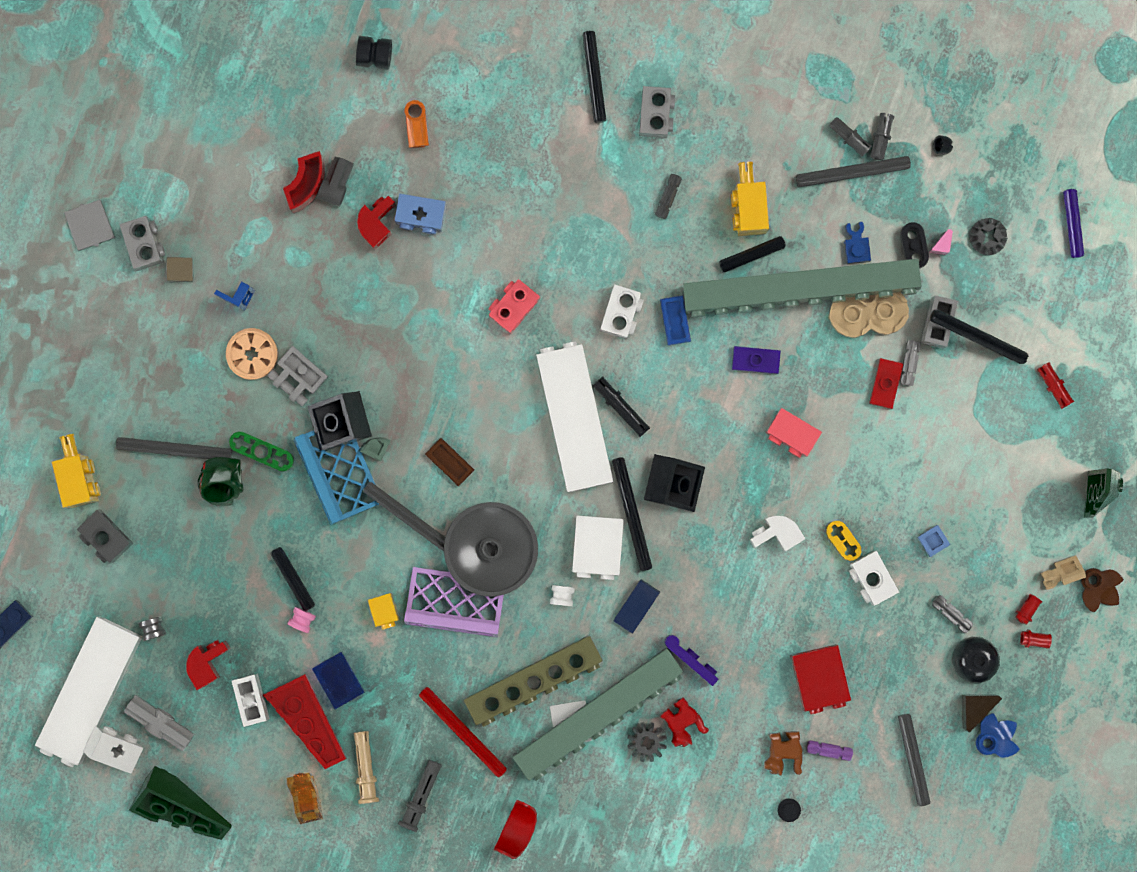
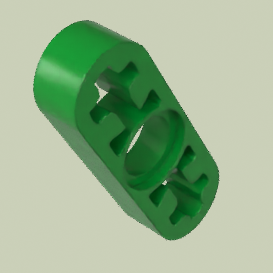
M235 432L229 439V445L233 451L274 469L288 471L294 465V457L290 452L247 433ZM241 436H244L243 441L249 444L252 443V439L256 441L251 447L250 454L247 453L249 448L241 446L239 449L236 448L237 443L234 442L236 438L240 439ZM265 445L268 448V455L265 458H258L256 456L255 450L257 446ZM273 449L277 450L274 455L283 457L286 454L289 464H284L283 467H280V462L272 459V463H269L268 460L273 455Z

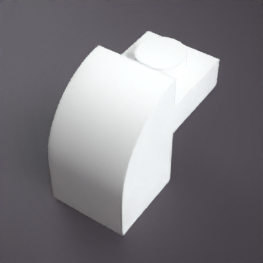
M771 516L764 519L769 528L765 529L764 526L752 532L754 537L749 539L753 547H757L775 536L783 551H787L805 540V537L797 524L791 519L784 516Z

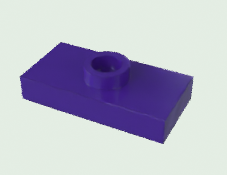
M734 346L732 370L779 374L781 350Z

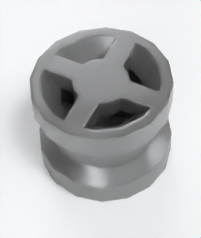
M161 616L138 623L144 632L142 636L143 641L166 635L165 629L161 626Z

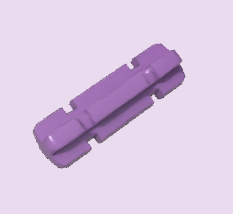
M812 740L807 743L806 750L810 754L819 753L821 756L836 759L841 757L842 760L851 761L853 756L852 748H840L838 745L822 742L818 744L817 741Z

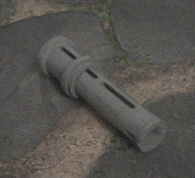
M428 759L427 766L412 801L409 800L406 803V812L403 819L398 822L400 826L415 832L418 831L417 825L422 814L426 812L425 803L442 767L441 764Z

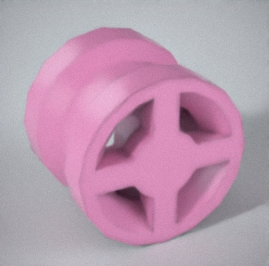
M294 607V615L287 624L295 629L309 633L310 623L315 620L316 615Z

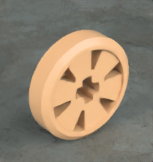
M247 328L237 332L229 340L226 347V360L230 369L239 377L247 380H257L267 376L275 368L278 360V348L273 338L266 332L256 328ZM256 348L255 352L258 353V357H253L252 361L248 360L249 356H246V352Z

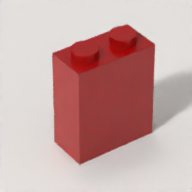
M835 644L790 655L804 711L816 714L823 712V707L832 705L833 709L847 706L846 702L851 701L838 645Z

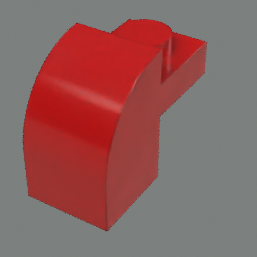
M389 195L385 199L380 197L372 205L374 207L372 211L364 205L358 214V229L374 250L392 235L380 221L396 206Z
M219 640L214 641L206 646L207 652L199 645L189 654L186 670L196 690H200L220 678L211 660L231 649L226 641L221 643Z

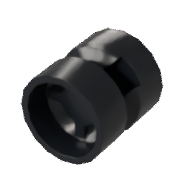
M359 36L356 50V66L370 67L374 63L378 69L389 70L392 56V39L381 38L374 42L372 37Z

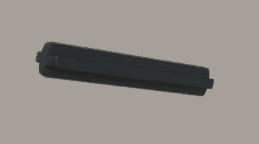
M594 31L583 32L593 119L595 123H601L606 121L596 35Z

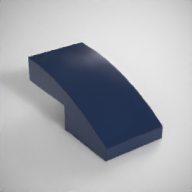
M640 579L613 621L633 634L660 594V591Z

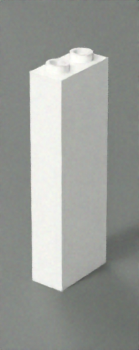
M575 341L563 344V349L554 350V347L540 349L541 354H536L567 493L612 483V473L582 344L577 345Z
M96 617L35 746L41 748V753L50 757L54 754L62 758L61 762L70 767L83 763L86 756L83 752L94 727H100L141 642V635L106 618Z

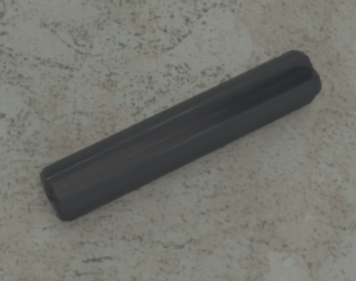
M782 236L776 237L720 260L719 266L722 272L730 271L786 247L785 241Z
M281 547L276 548L271 552L272 558L302 609L308 611L315 606L313 599Z

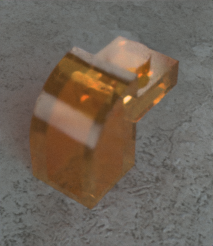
M298 773L293 777H288L287 785L293 797L295 814L299 823L304 824L323 819L321 802L314 776H311L310 773Z

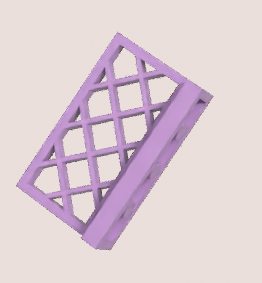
M413 567L404 622L406 625L498 638L504 595L495 596L493 599L485 596L488 602L477 609L470 600L476 594L472 593L467 596L450 572ZM417 573L428 575L432 581L422 590L416 583ZM431 575L439 577L434 580V578ZM444 577L451 578L455 586L444 593L437 582ZM435 585L442 595L431 603L424 592ZM416 587L419 592L414 595ZM458 588L465 599L454 606L447 595ZM419 595H422L429 604L422 610L412 609L413 600ZM443 598L452 607L445 614L438 613L434 607ZM498 599V604L496 607L493 602ZM468 601L475 612L468 617L461 616L457 608ZM490 604L496 611L495 621L485 620L480 613ZM432 608L434 612H429L427 610ZM455 611L457 615H450V613ZM478 614L481 619L473 617Z

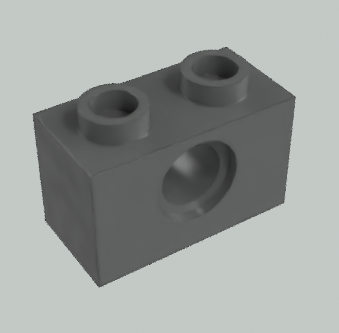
M96 510L77 529L81 533L79 538L87 546L91 544L97 550L95 552L96 556L104 563L106 561L114 563L133 544L102 510ZM103 531L109 535V540L105 545L101 544L98 540L99 534Z

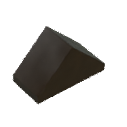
M996 694L962 695L963 729L970 733L1002 698Z

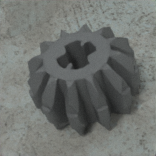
M641 722L642 731H639L634 726L632 730L637 736L628 735V739L635 741V743H630L627 746L628 749L637 747L632 756L636 757L641 752V762H644L646 755H649L650 762H653V753L659 758L662 757L661 752L657 749L667 748L665 744L659 743V741L666 740L667 737L666 735L657 736L663 729L658 727L653 731V722L649 724V729H646L645 723ZM648 736L649 739H654V743H650V748L641 745V740L644 741L643 737Z

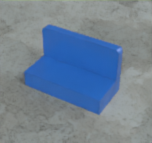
M241 281L233 298L218 290L214 294L245 311L256 290Z

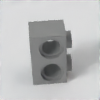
M643 86L639 136L667 138L668 132H673L674 118H669L670 109H674L675 95H671V88ZM661 96L664 98L665 103L662 106H655L652 103V98ZM653 119H660L663 122V127L657 130L653 129L650 122Z
M143 216L119 224L133 269L140 271L164 263L162 256H165V251L162 243L157 242L155 234H158V229L154 220L151 221L149 217ZM139 226H145V235L140 238L136 237L135 230ZM146 248H152V257L144 260L142 252Z

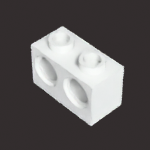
M614 284L600 331L627 339L628 334L633 335L637 324L636 321H633L635 312L640 313L644 301L640 299L641 292ZM622 296H630L633 300L632 306L628 308L621 306L619 300ZM623 318L626 322V327L622 330L615 329L613 327V320Z

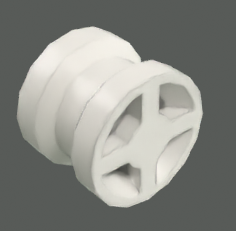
M552 585L553 597L550 599V604L573 607L571 597L575 588Z

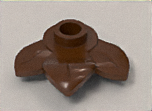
M1096 568L1087 569L1085 571L1086 578L1081 579L1082 586L1084 587L1082 599L1085 606L1091 612H1096L1100 603L1111 606L1119 605V594L1115 586L1124 580L1117 571L1111 569L1104 571ZM1092 575L1096 577L1095 584L1089 583V577Z

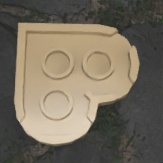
M901 292L893 293L892 297L879 298V294L869 295V299L855 300V297L846 298L845 302L832 303L828 318L837 333L845 337L857 338L869 330L878 334L889 335L897 332L905 325L909 318V307L907 299Z

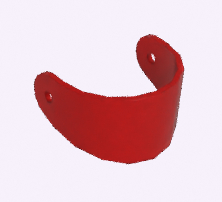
M516 800L493 850L511 859H517L521 856L535 830L537 822L536 809L522 801Z

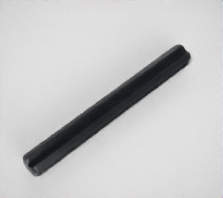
M933 310L929 318L931 322L1019 364L1027 362L1029 357L1027 352L940 310Z
M623 457L615 458L612 460L639 568L641 571L652 569V563L625 459Z

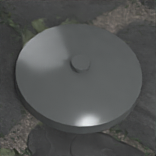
M485 502L467 508L454 519L444 541V558L452 577L466 590L482 596L505 595L519 588L532 574L538 557L537 536L531 523L521 512L503 503Z

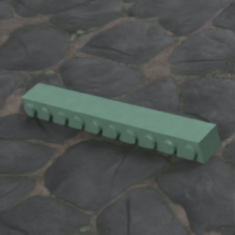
M919 259L683 283L686 313L691 314V317H703L706 312L724 315L728 314L729 310L738 309L740 313L750 312L754 307H761V310L775 309V305L785 304V308L799 306V303L808 302V305L822 304V300L832 299V303L845 302L846 298L855 297V300L869 299V295L878 294L879 298L892 297L893 293L902 292L903 295H914L922 287Z

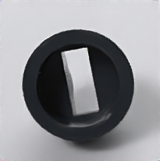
M938 135L933 142L934 152L942 155L950 153L953 149L951 145L953 143L952 139L947 136Z

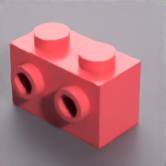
M519 279L516 282L511 281L503 291L506 293L501 300L496 299L489 307L491 311L489 317L509 334L513 333L540 300V296Z
M783 408L779 409L766 431V434L770 435L768 440L778 446L782 443L790 447L788 452L798 458H801L802 455L805 457L809 455L822 433Z

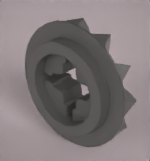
M981 219L973 225L970 231V242L977 252L983 255H994L1005 247L1008 239L1007 229L1002 225L1001 221L996 219ZM995 229L993 234L995 241L989 240L983 244L986 236L982 231L989 232Z

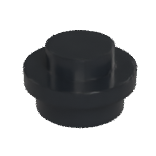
M786 798L779 803L777 812L783 821L793 822L799 818L801 807L796 800Z

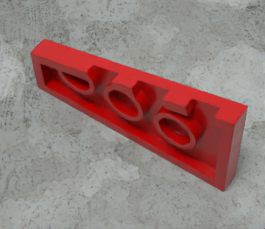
M306 674L263 695L324 769L347 759Z

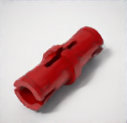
M1050 362L1037 369L1048 386L1046 388L1047 391L1052 392L1061 409L1075 402L1063 385L1065 383L1064 380H1060Z

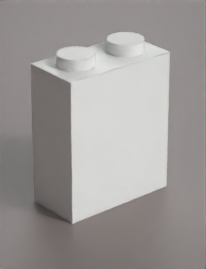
M576 516L572 572H577V577L591 578L592 573L600 574V579L614 580V575L619 576L624 519Z

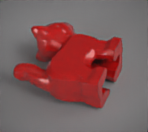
M684 697L673 704L679 708L676 714H673L669 708L660 714L661 719L666 721L673 733L671 742L675 747L692 745L691 735L685 728L694 723L699 732L706 734L709 731L704 726L701 716L693 707L689 706Z

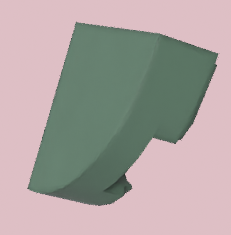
M382 437L372 438L360 447L359 452L381 461L391 440Z

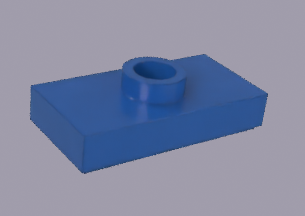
M683 295L660 299L668 346L691 342Z

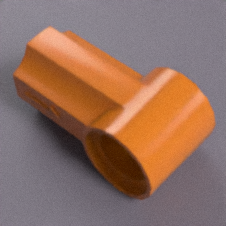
M412 100L406 104L404 111L409 148L429 146L425 106L418 100ZM412 106H418L422 109L419 117L413 118L409 115V109Z

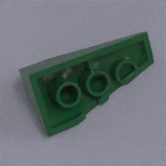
M1110 468L1088 471L1084 518L1095 517L1119 496V492L1123 490V478H1120V472Z
M154 766L145 778L129 811L150 821L158 823L159 819L172 822V827L179 828L180 825L191 827L194 833L220 840L224 838L232 826L178 777L157 766Z

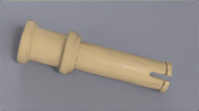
M369 731L353 733L358 765V778L356 780V784L359 785L360 794L358 804L379 802V798L376 797L375 788L377 778L373 776Z

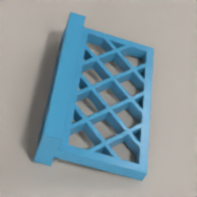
M314 430L294 438L293 441L330 525L379 505L376 501L367 504L359 500L363 488L366 487V480L373 484L375 482L362 452H359L360 448L357 442L346 444V446L354 448L356 452L354 461L351 462L340 457L345 445L341 446L338 456L313 447L309 438L315 436ZM315 451L321 453L319 459ZM323 454L336 459L332 471L322 468L320 461ZM357 458L361 465L356 464ZM338 461L352 465L347 477L334 473ZM354 467L364 471L365 478L363 483L349 479ZM325 473L330 474L328 480H327V477H326ZM332 476L345 480L341 493L331 489L330 481ZM348 482L361 487L356 499L343 494ZM334 494L339 496L338 501L336 500ZM342 497L355 502L352 511L342 514L339 507ZM357 503H359V504H361V505H364V506H362V507H359V508L355 509L356 506H357Z

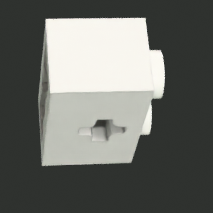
M258 673L233 680L232 685L243 727L269 720Z
M95 726L83 752L90 759L131 774L143 750V747L137 743L138 739L126 733L124 737L118 735V731L108 726H104L103 729Z

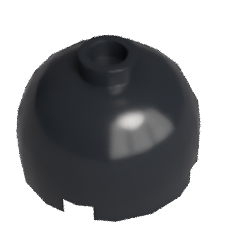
M971 636L963 639L957 645L953 652L952 664L955 672L962 679L970 683H983L990 680L997 673L1000 666V655L997 647L991 641L983 637Z

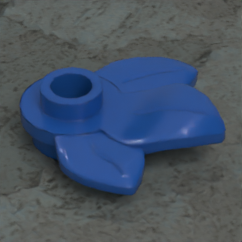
M993 713L987 715L980 724L981 733L975 741L977 750L984 755L995 753L1002 758L1016 754L1020 749L1011 739L1016 731L1017 723L1009 720L998 722ZM985 739H990L991 745L989 747H984L983 741Z

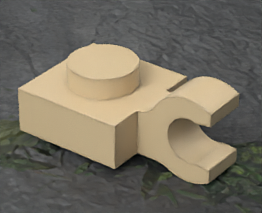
M1076 555L1054 563L1055 569L1041 573L1046 590L1054 588L1060 581H1062L1063 585H1067L1086 578L1085 570Z

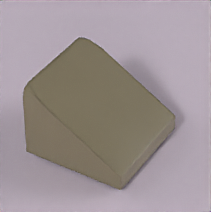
M167 257V281H193V259Z

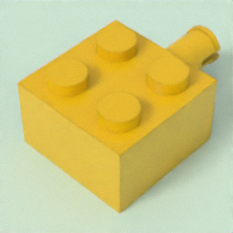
M745 162L738 163L740 184L736 185L735 190H732L730 195L731 207H736V214L732 217L733 231H737L738 236L766 234L769 230L766 182H754L753 162L746 163L747 172L745 171Z
M74 434L60 436L59 439L64 458L52 461V466L62 507L75 508L99 502L98 496L101 495L98 482L94 483L92 473H95V466L92 459L89 460L88 456L78 454Z

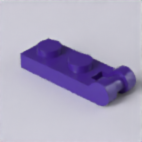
M668 635L665 638V645L709 684L714 686L719 679L715 676L717 671L708 663L703 666L698 662L697 659L700 656L690 648L684 650L679 645V639L675 635Z

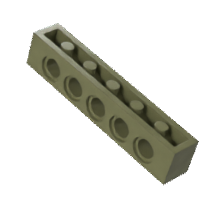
M589 635L465 698L464 702L476 726L481 723L484 727L496 721L494 716L500 713L506 716L517 710L516 705L522 702L528 705L537 700V694L544 691L547 695L558 689L557 684L563 681L569 684L580 678L578 674L582 671L587 670L590 673L600 668L599 663L603 660ZM579 654L582 656L583 664L580 667H573L570 664L569 659L572 655ZM552 665L561 667L562 674L560 677L553 678L549 675L548 670ZM538 676L541 679L540 687L536 689L529 687L527 682L529 677ZM515 686L520 690V696L517 699H510L507 696V689L509 687ZM490 697H495L499 701V707L495 710H490L486 706V700Z

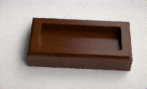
M442 438L425 453L458 487L475 470Z

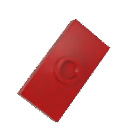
M880 358L869 404L893 409L903 363Z

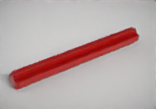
M429 687L424 688L420 692L419 697L497 777H501L507 771V768Z

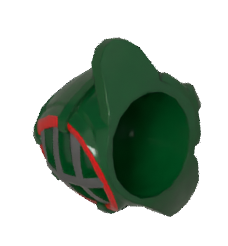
M215 457L204 461L197 479V486L201 497L216 506L233 505L234 499H237L244 490L241 479V460Z

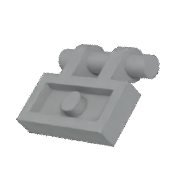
M293 346L277 363L284 369L279 375L275 370H271L267 375L273 381V385L276 388H281L289 395L288 398L291 401H296L302 407L308 401L302 395L304 390L307 389L314 394L328 378L325 373ZM290 375L300 383L296 388L286 381Z

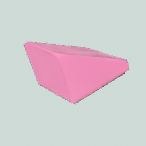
M948 229L929 253L948 254L950 252L953 231Z

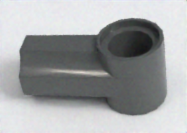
M335 156L327 178L323 180L317 199L340 207L354 163Z

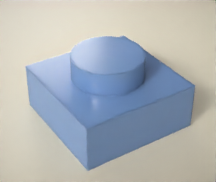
M938 525L917 537L929 557L950 545Z

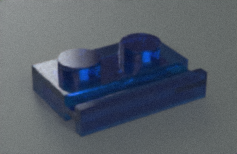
M343 652L312 668L334 709L365 693Z

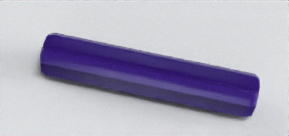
M1067 189L1063 194L1070 253L1072 258H1080L1084 256L1077 190Z

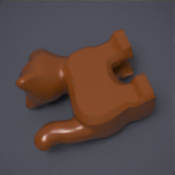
M799 731L786 732V736L789 738L787 741L781 740L780 732L769 733V738L771 739L770 757L764 762L765 769L769 770L772 774L781 776L784 769L783 759H794V772L797 775L802 774L803 754L799 741Z

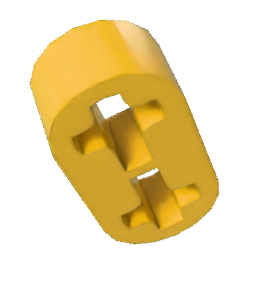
M841 521L830 522L826 527V535L841 557L848 561L858 559L861 554V546L848 527ZM833 525L842 527L840 533L844 538L843 540H840L837 535H831ZM845 541L850 546H856L854 556L851 554L845 555L844 552L847 550L843 544Z

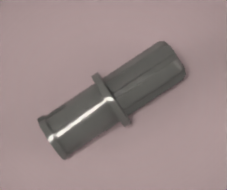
M880 113L877 130L873 133L875 139L871 151V158L875 160H883L885 157L888 140L892 138L890 132L895 117L892 114L888 113L887 120L886 113Z
M838 117L830 123V128L845 140L843 143H847L861 157L872 147L857 133L856 129L853 131Z

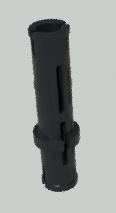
M604 376L592 386L606 400L605 403L608 406L611 405L638 434L639 438L651 428L620 396L622 393L619 390L616 391Z

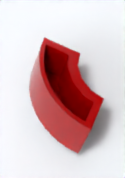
M320 151L297 158L299 166L297 175L291 184L283 188L289 208L293 214L307 207L318 195L325 175L324 159Z

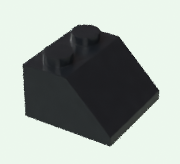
M360 391L342 393L307 406L320 451L354 443L372 436Z
M654 454L644 500L695 512L705 467L680 459Z

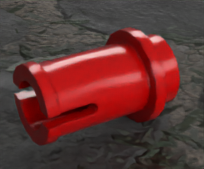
M1029 594L1021 609L1015 612L1017 614L1015 618L1025 625L1028 622H1032L1031 618L1040 604H1042V601L1036 596Z
M1029 629L1022 631L1020 644L1024 645L1025 648L1034 646L1050 649L1052 643L1051 634L1034 633Z

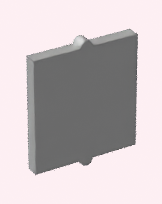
M100 199L86 205L80 204V207L64 213L78 251L92 246L98 247L100 243L115 238Z

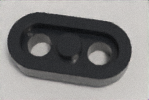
M910 222L900 232L904 259H912L913 254H918L920 256L919 268L921 269L929 260L925 232L920 224ZM909 231L915 232V239L908 237Z

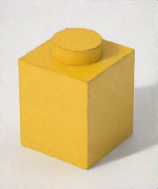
M392 593L368 600L375 627L381 626L382 630L396 626L394 621L400 619Z

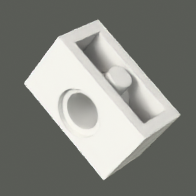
M872 551L850 563L852 569L849 570V573L854 582L859 581L863 590L860 593L866 603L870 602L871 605L875 606L899 593L877 551ZM872 572L878 576V582L874 586L868 585L866 581L867 575Z

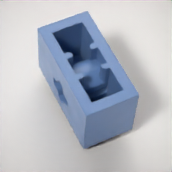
M399 194L395 223L399 224V228L413 231V227L422 228V232L427 234H436V231L442 232L447 206L446 201ZM420 210H423L426 217L418 220L414 213H419Z

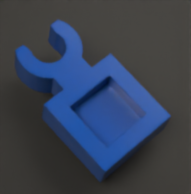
M863 222L858 223L859 230L857 232L851 230L850 223L846 224V232L851 237L850 240L844 241L847 264L871 261L869 238L861 237L864 231Z

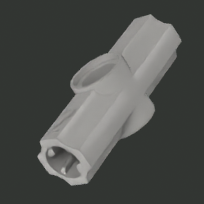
M137 695L134 696L124 711L128 716L144 725V728L157 738L165 739L181 751L185 750L195 735L192 731L176 722L172 715L161 708H155Z

